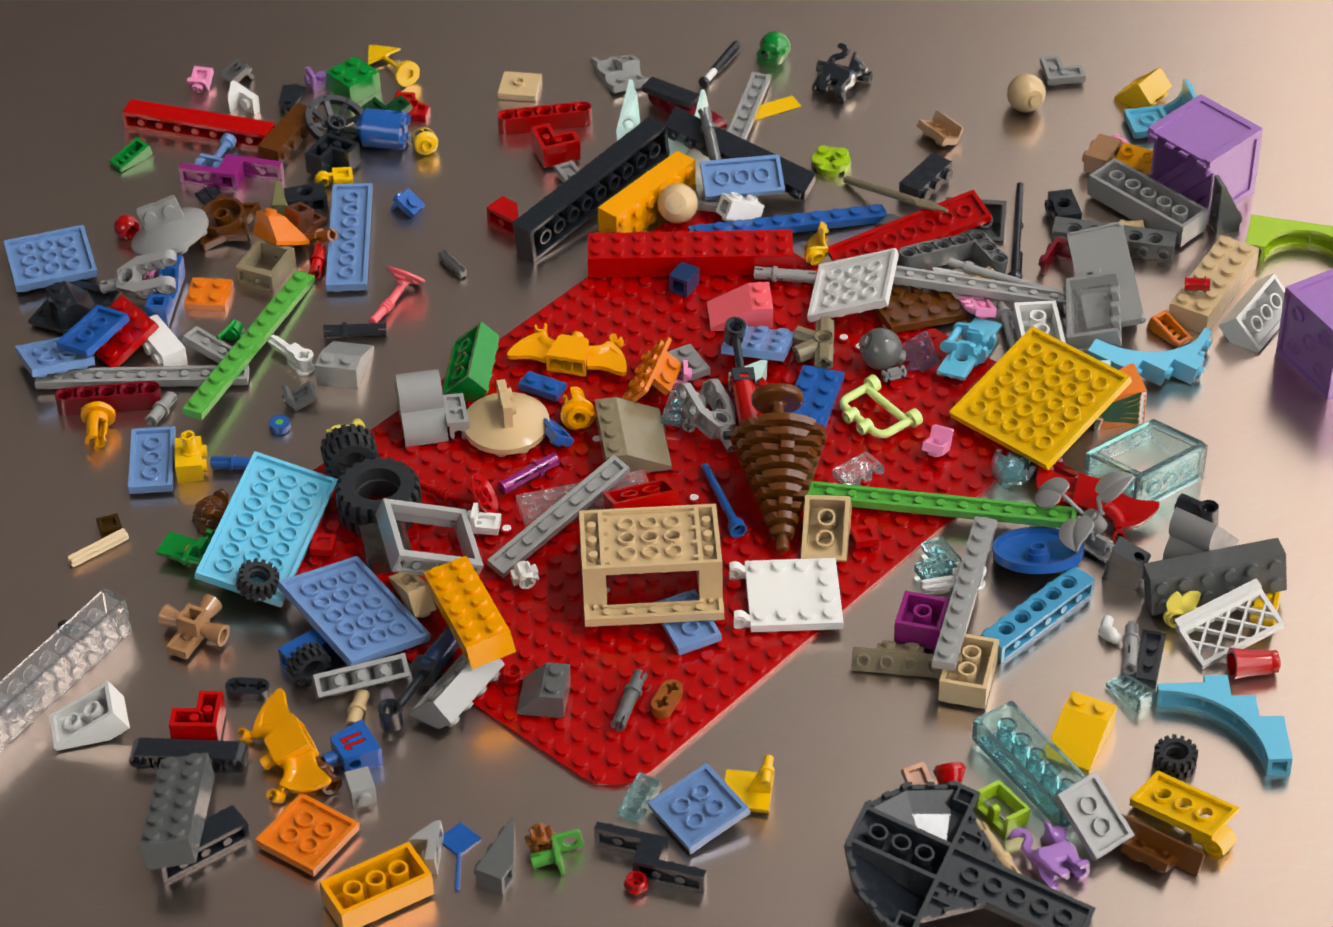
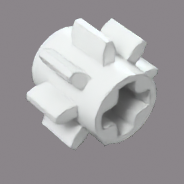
M520 561L515 564L513 570H510L513 585L519 584L521 589H529L535 585L536 580H539L536 564L530 565L528 561Z

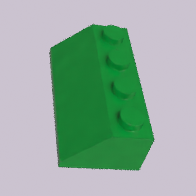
M482 321L453 342L442 387L443 395L463 393L465 401L473 402L480 396H485L489 391V382L492 377V368L496 361L495 355L499 347L500 335Z

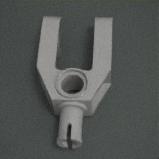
M166 249L134 257L117 269L116 278L100 281V284H103L100 285L101 292L105 294L119 290L127 297L143 301L148 299L149 294L169 295L176 291L175 278L161 276L143 281L142 276L148 271L164 270L165 267L175 265L177 263V253Z
M714 378L708 379L702 384L703 394L713 411L705 408L699 398V393L694 390L689 382L679 383L676 387V396L691 423L710 439H720L728 453H730V450L734 452L731 441L723 439V432L732 431L736 425L735 406L721 382Z

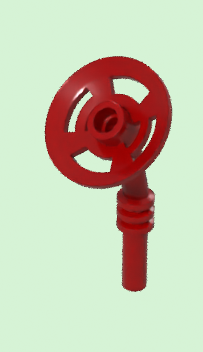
M479 473L473 474L470 478L471 495L453 493L452 490L443 486L437 487L419 479L421 490L435 495L437 499L444 500L445 502L478 503L486 513H496L498 511V500L495 491L489 481ZM474 480L479 482V486L474 485Z

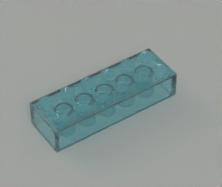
M1009 701L973 719L972 740L1053 825H1059L1060 827L1070 826V822L1054 796L1085 778L1086 775L1013 701Z

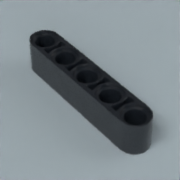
M137 738L133 742L129 764L139 770L158 771L161 759L188 756L192 753H208L214 773L239 774L244 772L246 768L249 747L245 743L238 741Z

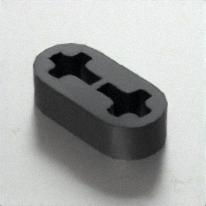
M234 677L225 684L227 697L234 701L259 702L268 699L270 696L269 682L263 678Z

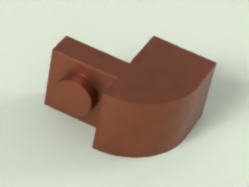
M301 201L285 207V217L302 234L312 232L327 225L326 217Z

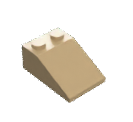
M805 495L801 559L836 558V561L847 562L852 511L850 496Z

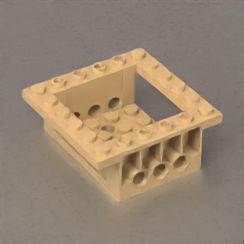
M716 504L579 511L585 627L724 620L722 555ZM694 570L697 572L699 600L607 605L606 575Z

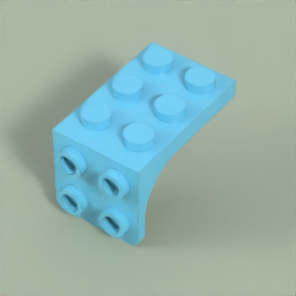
M1183 79L1180 94L1170 103L1125 109L1123 116L1134 139L1148 137L1147 131L1150 125L1197 97L1194 92V86L1190 84L1188 79Z

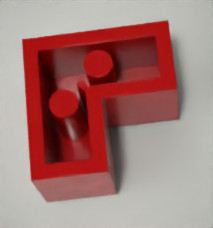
M549 123L531 127L532 148L543 168L553 167L568 161L581 160L580 139L574 130L555 134Z
M199 691L196 708H172L168 725L171 739L220 741L226 714L223 691Z

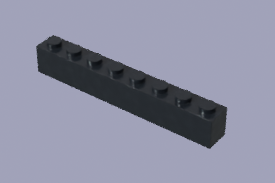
M675 107L665 123L667 125L668 138L673 141H680L687 148L701 151L704 156L709 157L704 133L700 129L702 126L700 118ZM716 126L715 133L721 159L776 155ZM780 157L785 192L789 193L794 199L805 201L815 184L816 173Z

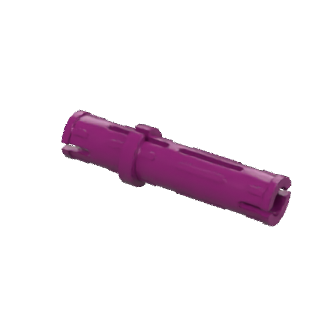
M552 452L539 461H532L530 466L499 481L498 487L503 494H507L537 476H543L546 471L560 464L559 458Z

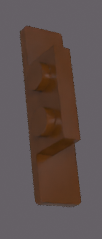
M1122 814L1135 835L1125 841L1121 852L1127 854L1130 859L1144 862L1157 872L1165 873L1176 866L1195 876L1200 873L1205 858L1204 852Z

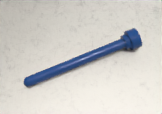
M704 463L701 467L728 519L727 529L732 537L739 538L746 533L747 527L742 519L736 517L710 465Z

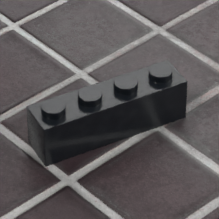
M234 805L220 810L205 819L196 863L153 869L154 872L165 884L250 839L248 822Z

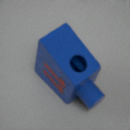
M359 720L332 735L330 738L331 751L321 755L324 762L329 763L331 766L339 764L344 773L367 766L371 769L383 765L381 747L363 720Z

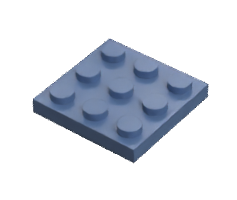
M746 324L745 336L741 344L743 357L784 362L793 344L794 332H790L786 328L775 330L769 329L767 326L751 327ZM723 342L721 354L734 355L733 346Z
M61 337L15 346V354L31 376L36 378H43L47 374L52 373L62 374L72 369H86L88 366L95 365L94 356L91 355L87 358L59 349L56 341Z
M705 763L648 802L651 811L690 854L750 814L749 807L708 763Z

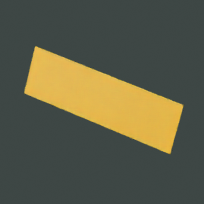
M793 95L760 105L755 120L801 107V105Z

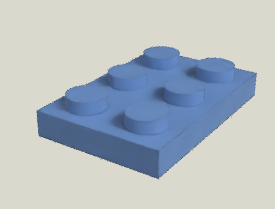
M693 589L657 602L699 600V595ZM713 620L661 623L678 655L722 641V635Z

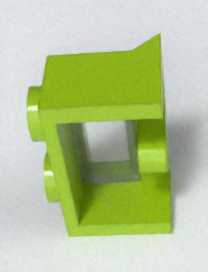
M1000 780L977 790L981 793L973 811L1004 840L1010 835L1012 830L1028 824L1031 809Z

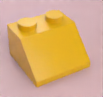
M1161 67L1132 81L1116 94L1114 98L1132 108L1154 106L1157 103L1155 100L1165 97L1167 95L1166 91L1172 85Z

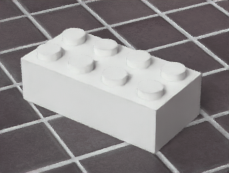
M1056 300L1014 303L1013 326L1017 341L1033 326L1066 343Z

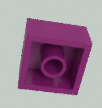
M905 590L895 620L894 641L903 644L908 642L918 643L920 647L935 650L950 599Z

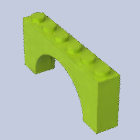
M1251 214L1245 243L1259 248L1257 262L1264 263L1265 258L1274 250L1287 246H1309L1327 251L1333 255V226Z

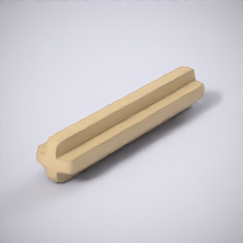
M121 528L68 555V563L71 567H76L129 539L127 531Z

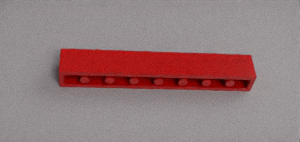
M130 99L122 111L124 128L219 143L221 137L225 133H229L237 140L235 146L258 150V144L275 127V122Z

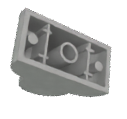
M432 369L396 374L394 389L405 447L449 441L439 370Z
M1176 507L1169 524L1170 537L1164 549L1163 560L1236 546L1239 539L1218 525Z

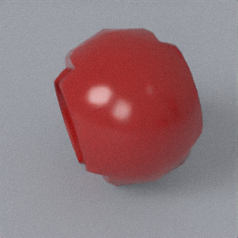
M121 215L114 223L115 233L124 240L133 239L139 230V222L131 215Z

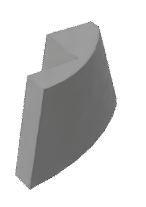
M633 55L609 56L606 60H598L596 57H591V64L597 75L613 93L626 91L629 79L633 80L635 89L641 88L648 81V78L640 72V60Z

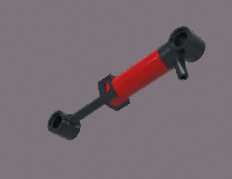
M730 317L725 322L723 341L727 345L733 346L736 368H732L730 387L731 393H734L738 422L740 423L748 418L758 419L756 415H759V411L751 404V394L755 390L754 367L744 366L741 348L745 336L746 323L740 317ZM724 431L723 439L730 440L732 432Z

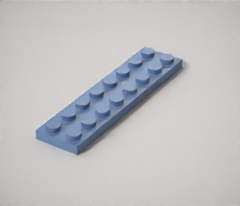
M372 183L333 184L329 229H335L338 237L337 240L328 242L326 291L367 290L373 197Z

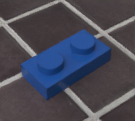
M528 371L518 383L519 390L555 402L558 401L566 390L565 382Z

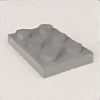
M1096 771L1054 796L1093 861L1135 836Z

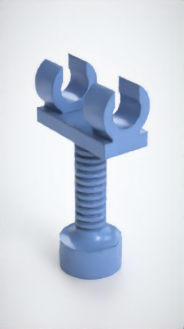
M225 133L219 140L220 147L214 155L201 153L194 165L219 168L224 159L221 157L226 150L233 149L237 143L236 138L229 133Z

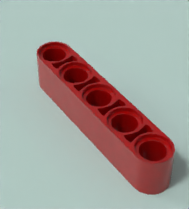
M586 101L501 110L497 115L498 131L502 135L531 133V127L547 123L551 125L553 130L587 127L592 124V105Z

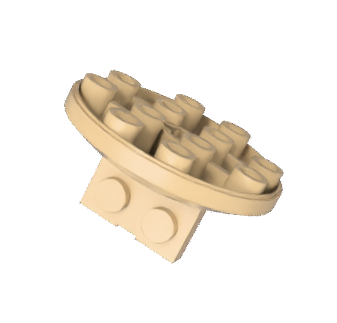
M505 379L496 380L497 393L477 400L467 409L469 429L465 430V437L476 448L495 454L498 457L527 453L529 449L538 445L546 437L544 433L546 429L544 417L549 421L548 411L537 399L526 394L512 392L511 387L507 388Z

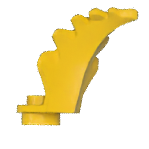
M822 221L818 226L817 233L810 237L804 245L807 248L804 252L805 260L811 265L820 263L828 253L829 248L825 242V234L829 230Z

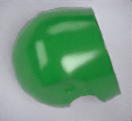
M778 31L765 34L760 41L761 48L757 51V59L760 63L769 66L784 63L790 52L789 39ZM766 52L768 57L764 58L762 54Z

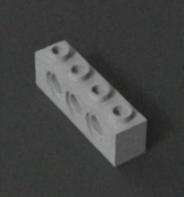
M402 653L314 674L311 677L317 701L354 692L358 689H367L408 679L411 675L406 655Z

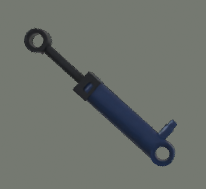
M448 625L424 655L418 654L410 664L413 680L397 700L386 699L379 703L380 726L384 731L396 732L403 727L402 712L405 704L421 684L432 687L441 677L440 671L458 650L459 645Z

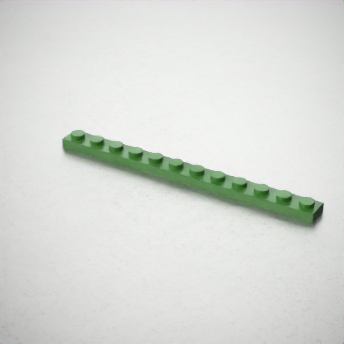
M295 271L182 408L184 416L199 420L204 419L315 283V275Z
M816 481L811 482L810 490L807 495L850 496L852 507L965 519H974L975 516L996 519L997 522L1061 528L1067 520L1076 519L1077 513L1073 507L1053 506L1044 509L1035 503Z

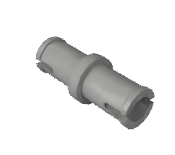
M167 391L160 401L154 403L153 409L145 417L147 425L155 427L163 417L169 414L170 408L177 401L175 393Z

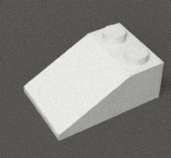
M106 681L49 716L53 745L56 751L109 741L130 729L124 696L109 681Z

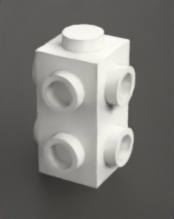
M731 192V194L722 193L716 212L726 222L755 219L761 217L764 205L753 195L745 197L736 192Z

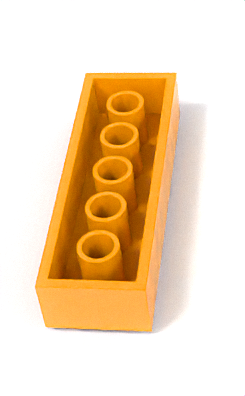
M676 151L599 206V232H641L662 217L658 209V198L662 190L671 184H685L696 192L695 159Z
M467 556L456 558L451 562L433 567L424 572L433 600L472 669L516 652L510 629Z

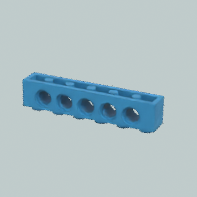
M1077 566L1067 571L1065 570L1055 580L1048 582L1040 591L1033 593L1028 600L1021 605H1017L1009 614L1002 616L990 628H986L981 633V636L999 639L997 662L1000 664L1005 662L1094 595L1095 578Z

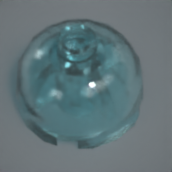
M996 449L991 462V471L993 476L999 480L998 484L1010 489L1011 486L1020 487L1028 483L1036 470V465L1029 466L1031 462L1011 452L1003 455L1001 454V449Z

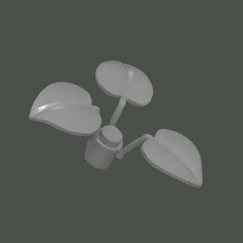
M1111 472L1102 477L1095 487V491L1099 494L1096 497L1098 510L1091 508L1083 512L1064 494L1070 485L1067 480L1060 477L1052 478L1042 484L1035 495V502L1039 507L1048 509L1055 506L1061 498H1064L1082 516L1067 520L1059 529V538L1068 549L1077 553L1081 544L1090 535L1092 530L1094 535L1103 533L1108 526L1102 517L1105 512L1102 509L1101 500L1104 503H1108L1116 499L1132 482L1134 475L1124 472Z

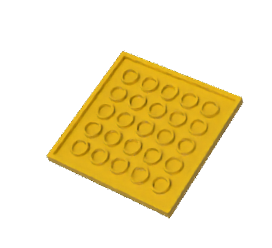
M1031 326L949 411V414L956 421L1040 467L1049 470L1130 385L1132 380L1131 376Z

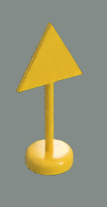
M369 45L368 65L380 59L385 60L396 68L394 73L395 80L404 87L411 86L418 80L420 69L416 63L406 60L398 65L387 57L399 51L400 48Z

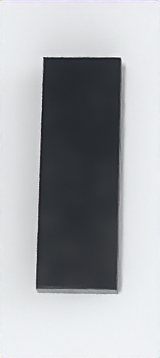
M653 76L642 85V92L687 109H692L698 103L700 96L699 93Z
M1143 629L1137 658V671L1133 677L1134 685L1156 688L1166 633Z

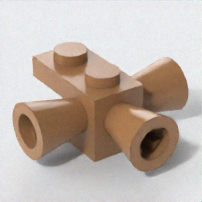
M205 594L198 606L188 603L181 612L169 604L163 606L158 617L159 625L178 628V632L166 645L167 653L187 660L204 638L219 647L226 643L230 633L229 625L210 623V618L222 610V605L216 597Z

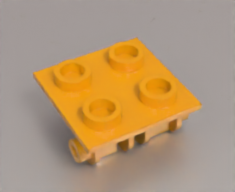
M1123 142L1116 159L1145 175L1151 173L1153 150Z

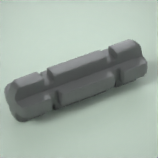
M447 250L439 252L438 259L455 273L458 278L461 279L463 276H467V269Z

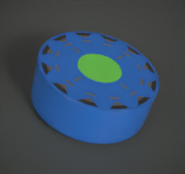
M276 415L270 418V431L276 435L287 433L291 429L289 417Z

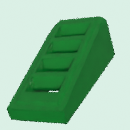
M136 137L108 162L120 172H123L153 155V152L148 144Z

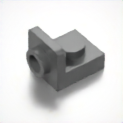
M237 58L220 73L230 84L232 81L238 83L246 75L251 80L255 78L251 73L253 69L246 62L242 63Z

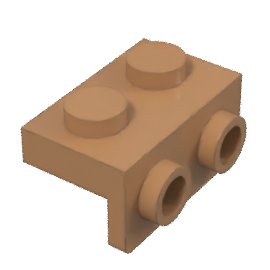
M940 110L935 111L932 120H919L916 126L923 131L922 133L925 136L932 137L936 140V144L944 147L946 145H958L964 130L962 125Z

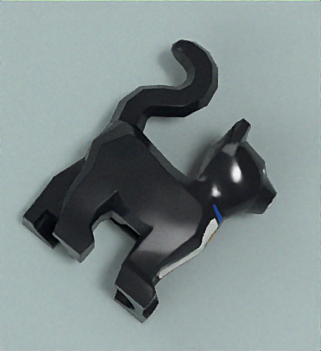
M839 43L837 47L842 52L833 54L822 68L821 74L812 85V91L821 95L824 91H828V84L834 86L833 91L837 93V101L845 103V94L854 86L857 77L867 73L868 67L864 65L862 60L857 58V52L853 53L848 68L836 64L835 61L843 60L850 52L846 44Z

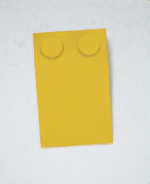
M1072 691L1063 706L1044 758L1090 773L1115 726L1117 706Z

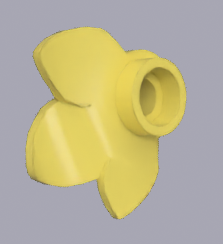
M1189 591L1183 595L1179 592L1173 593L1166 602L1167 610L1163 614L1165 624L1175 628L1174 619L1196 609L1201 593L1199 591Z

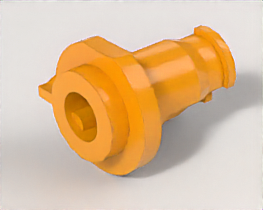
M570 387L572 399L569 400L567 395H563L565 403L560 412L561 420L567 428L572 430L587 428L596 417L594 406L584 398V392L581 388Z
M95 401L81 408L80 418L86 424L87 436L85 437V444H89V441L95 438L94 449L105 447L108 426L115 421L116 413L110 405Z

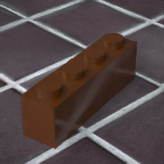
M296 103L258 144L260 159L282 161L284 163L298 149L299 145L308 138L310 133L304 123L306 105ZM312 115L313 122L319 123V120Z

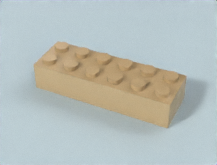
M1221 235L1189 277L1204 278L1206 276V278H1211L1210 291H1206V293L1196 290L1185 291L1184 283L1170 302L1169 313L1183 328L1201 334L1204 328L1211 329L1256 269L1259 248Z

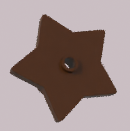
M219 194L216 199L205 204L201 209L206 213L209 225L207 234L201 237L203 251L209 250L225 241H250L248 224L256 216V211L261 210L259 202L242 203L238 199Z

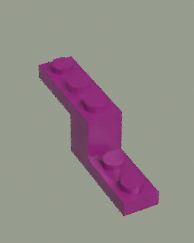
M226 154L219 168L181 163L179 166L182 184L205 187L217 185L219 189L233 191L238 190L244 177L271 181L280 180V182L284 179L282 161Z

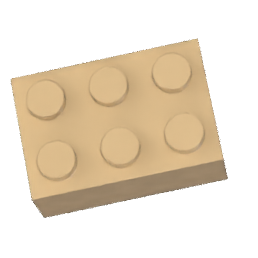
M971 634L965 635L955 671L942 670L939 681L938 701L985 709L998 660L999 639Z

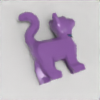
M1044 821V836L1040 840L1048 846L1036 850L1031 849L1033 837L1027 829L1016 828L1011 831V839L1017 837L1024 839L1021 844V850L1030 861L1033 870L1037 873L1040 883L1059 890V886L1054 880L1058 877L1069 879V871L1078 880L1089 875L1090 863L1088 860H1081L1078 857L1075 846L1067 839L1068 829L1066 827H1060L1059 825L1051 826L1048 821Z

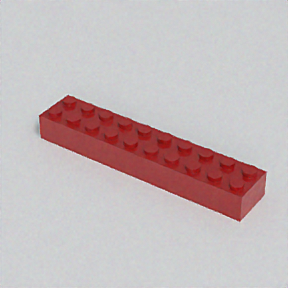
M792 230L588 233V278L669 277L680 262L698 267L699 276L754 275L755 266L772 268L773 266H778V268L793 269Z

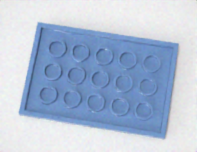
M358 556L281 580L278 583V589L348 666L377 660L430 641L431 634Z

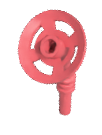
M387 266L386 270L397 279V286L389 298L379 305L378 310L369 319V323H377L384 315H387L394 308L395 302L405 287H408V284H424L425 280L410 272Z

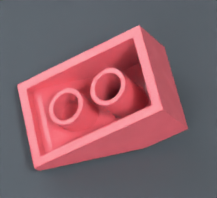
M769 282L747 283L707 301L710 332L724 331L725 322L730 317H740L751 327L767 326L773 328V304Z

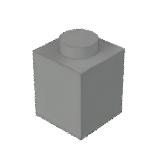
M369 767L345 772L346 788L353 809L376 804V789Z

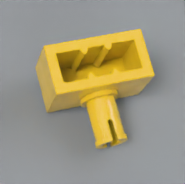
M191 430L182 432L181 438H175V469L178 483L204 481V472H208L207 459H204V457H207V446L202 444L201 436H195V433Z

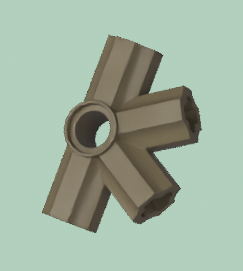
M828 316L821 317L816 321V331L802 326H798L795 329L793 343L798 345L792 347V352L799 364L815 358V367L823 369L833 367V354L835 352L834 320H831Z

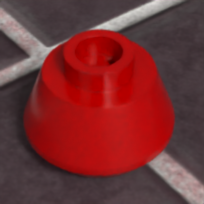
M962 762L936 765L933 773L939 784H948L949 781L963 783L966 766Z

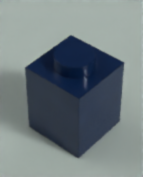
M680 262L669 275V291L688 297L699 285V268Z

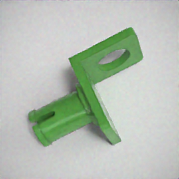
M579 829L552 835V849L530 854L533 868L537 869L555 863L556 866L558 865L561 875L565 874L561 852L584 846ZM568 837H575L577 839L571 844L563 842Z

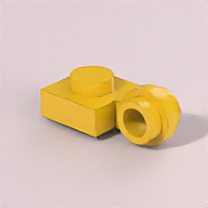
M352 167L332 168V173L319 171L315 176V182H323L324 187H327L331 181H333V184H353Z

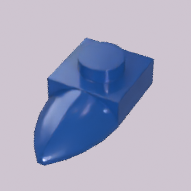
M544 417L546 427L544 433L550 438L549 441L558 447H561V445L571 447L574 439L551 418L548 421Z

